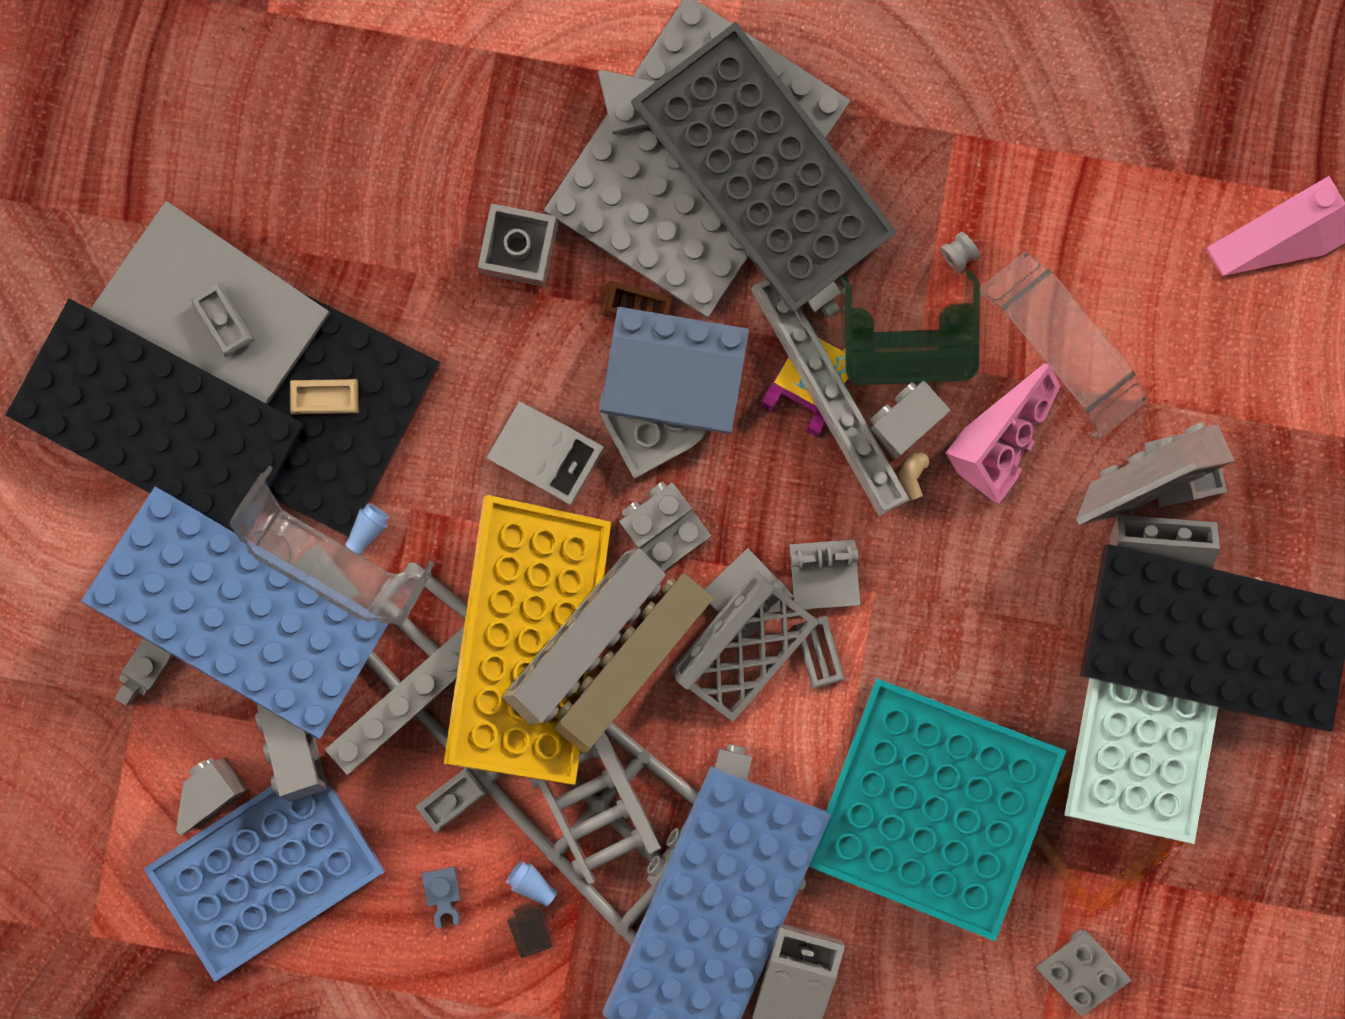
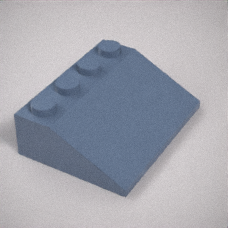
M618 307L600 413L731 435L749 329Z

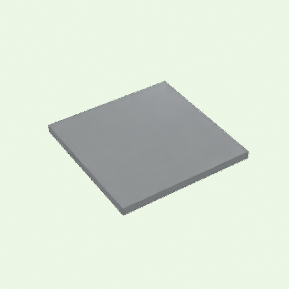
M165 201L91 307V310L266 404L270 402L330 315L328 310L167 201ZM217 282L224 288L254 338V341L228 357L223 356L190 301L192 297Z

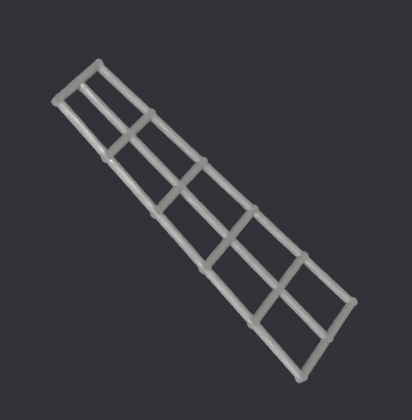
M412 562L376 598L366 611L377 617L381 613L385 614L428 656H431L439 647L391 602L413 579H416L464 619L466 617L467 604L419 566V564ZM372 651L366 664L392 691L401 681ZM427 706L416 717L446 748L448 731L427 710L429 707ZM613 722L605 730L606 735L634 757L624 768L629 781L646 766L694 805L699 792ZM472 769L489 791L488 794L631 946L637 934L631 927L647 911L656 889L651 886L622 918L591 884L588 885L585 878L581 880L578 878L572 863L563 855L569 849L564 835L553 844L495 782L502 774ZM576 776L575 785L568 786L573 790L585 783ZM607 787L599 796L595 793L583 799L589 807L574 822L571 828L610 809L609 804L619 794L616 787L612 789ZM623 818L610 823L624 838L631 836V831L635 830ZM639 847L635 848L649 862L656 856L662 857L658 851L648 854L646 848L641 850ZM804 878L800 884L797 894L806 886V881Z

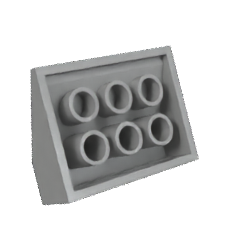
M1204 422L1198 423L1185 430L1187 435L1178 440L1175 437L1165 439L1156 444L1158 450L1148 455L1146 451L1139 452L1127 458L1128 465L1120 469L1118 465H1114L1099 472L1101 478L1091 482L1076 518L1078 524L1082 525L1114 518L1117 515H1124L1235 462L1219 426H1205Z

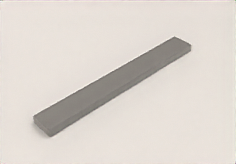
M767 280L753 285L751 291L878 516L880 517L907 503L910 500L801 307L792 313Z

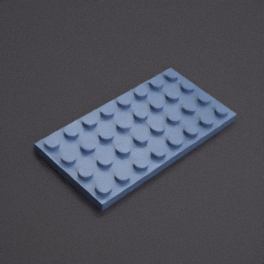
M156 486L81 600V603L318 740L322 737L389 624Z
M710 766L603 1008L602 1014L608 1019H741L772 950L778 925H783L831 814L818 807Z

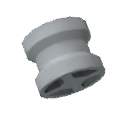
M964 232L958 233L951 244L945 243L940 247V252L946 262L959 274L966 269L967 263L970 261L975 262L981 257L976 245Z

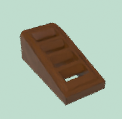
M612 280L605 285L599 315L616 319L617 308L612 307L615 293L621 294L618 307L626 308L628 297L632 296L634 298L631 309L639 310L642 299H645L647 302L644 311L652 312L654 302L660 303L658 313L670 314L672 297Z

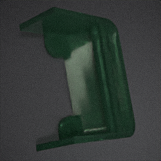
M965 271V303L950 304L941 311L939 315V330L874 332V320L871 314L863 308H852V287L847 276H840L841 333L846 374L851 382L857 385L921 383L923 380L926 383L967 381L976 375L979 369L980 282L973 271Z

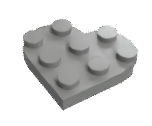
M603 392L600 395L599 411L601 409ZM600 413L605 427L634 479L690 450L703 439L707 430Z

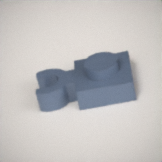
M456 866L422 872L427 906L437 905L438 910L434 915L436 928L442 927L441 916L445 913L452 915L454 925H458L460 913L452 904L454 901L461 900Z

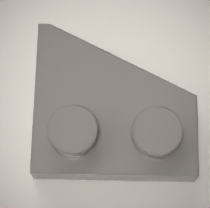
M605 70L598 71L612 134L649 127L633 107L631 101L655 82Z

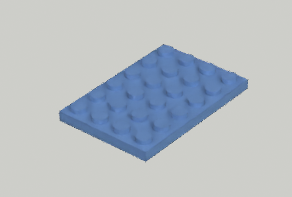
M326 775L327 790L292 802L276 795L273 787H269L144 868L214 982L386 871Z

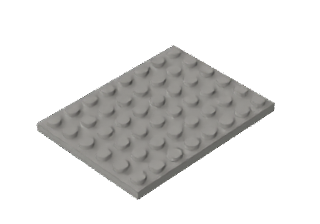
M683 0L632 77L653 82L658 81L732 25V23L696 0ZM745 32L816 127L827 138L851 100ZM608 114L544 209V213L556 216L558 222L707 319L749 257L649 127H644L613 135Z

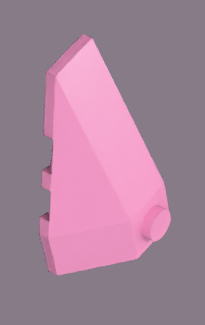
M1330 176L1210 245L1206 250L1222 276L1324 256L1345 243V201Z
M1044 363L966 426L946 452L956 472L996 503L1002 501L1017 481L1022 471L1018 464L1025 449L1031 451L1035 443L1031 438L1037 423L1045 421L1061 386L1049 364Z

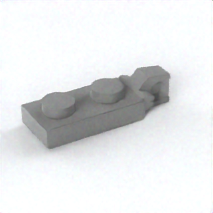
M142 639L122 670L119 680L124 684L115 699L127 706L132 704L138 693L143 696L146 695L149 690L154 688L174 656Z

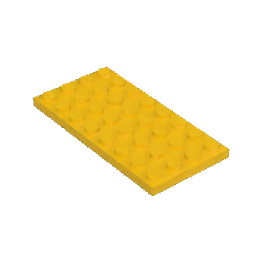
M491 495L483 497L443 764L575 785L580 750L554 730L560 720L554 716L547 723L542 722L530 725L501 696L604 577L611 528L610 521ZM591 671L589 673L584 672L579 678V687L590 676ZM577 690L568 698L563 697L557 705L559 708L558 712L567 701L574 705L581 696Z

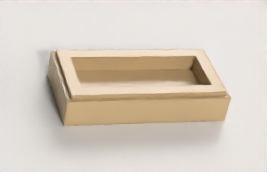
M358 380L290 381L291 414H359Z

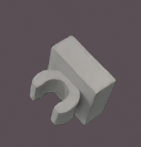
M833 281L804 305L814 312L820 309L824 316L827 315L831 318L841 311L833 300L841 291Z

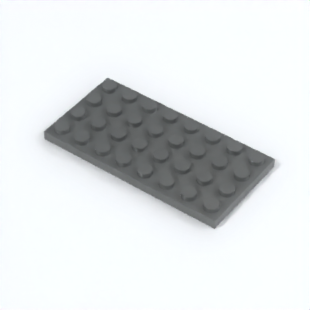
M734 22L631 101L639 115L792 313L897 233L737 22Z

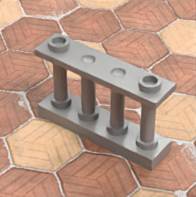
M605 732L585 755L580 751L578 764L592 757L595 759L601 757L606 767L605 770L601 771V776L557 798L548 781L529 778L534 789L541 788L576 859L571 862L574 871L580 880L585 878L588 885L594 883L596 879L592 871L593 869L637 847L640 850L646 848L648 854L661 849V843ZM607 787L609 789L616 787L621 797L620 800L616 801V806L572 828L570 827L562 811L563 809ZM622 817L624 819L631 817L636 828L631 831V836L587 858L585 857L577 841L578 839Z

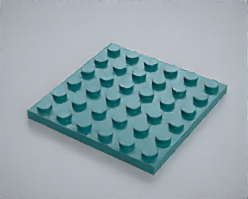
M876 678L826 810L831 814V817L809 867L996 942L1066 750Z

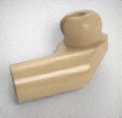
M922 452L910 454L899 471V479L910 499L909 501L923 497L917 479L923 469L928 468L929 458Z

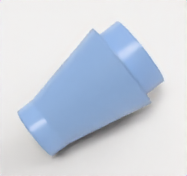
M367 504L363 510H359L345 545L353 552L362 555L365 549L388 527L386 523L389 520V516L374 505Z
M520 861L506 881L511 886V891L532 899L545 907L553 901L557 894V890L545 880L531 863L526 864Z

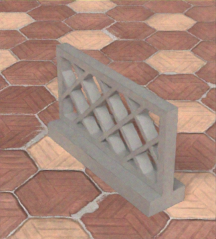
M756 570L670 671L680 685L687 690L693 691L733 722L816 627L819 621ZM771 594L780 599L779 612L763 613V604ZM786 605L793 610H786ZM801 616L806 620L798 631L787 632V617ZM781 618V633L765 635L764 621ZM758 622L759 636L742 639L741 629L746 623ZM782 640V650L778 655L766 657L765 643ZM759 644L760 658L743 660L742 646ZM736 647L737 661L720 664V654L725 648ZM760 665L759 677L755 681L744 682L743 668ZM738 669V683L721 685V671ZM715 672L716 686L701 688L696 684L697 680L704 673ZM739 690V700L731 709L722 704V693ZM710 694H716V699Z

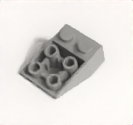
M519 401L488 454L487 459L573 507L605 449L579 432Z
M787 924L778 925L752 1019H823L845 945L843 941Z

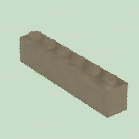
M684 572L677 581L671 577L659 592L663 595V598L657 605L651 601L642 611L639 617L643 622L638 628L635 629L630 626L618 640L623 645L616 654L612 651L606 654L597 665L602 669L595 679L588 676L577 689L581 696L574 705L567 701L555 716L560 721L554 730L584 755L592 748L714 599L711 594Z

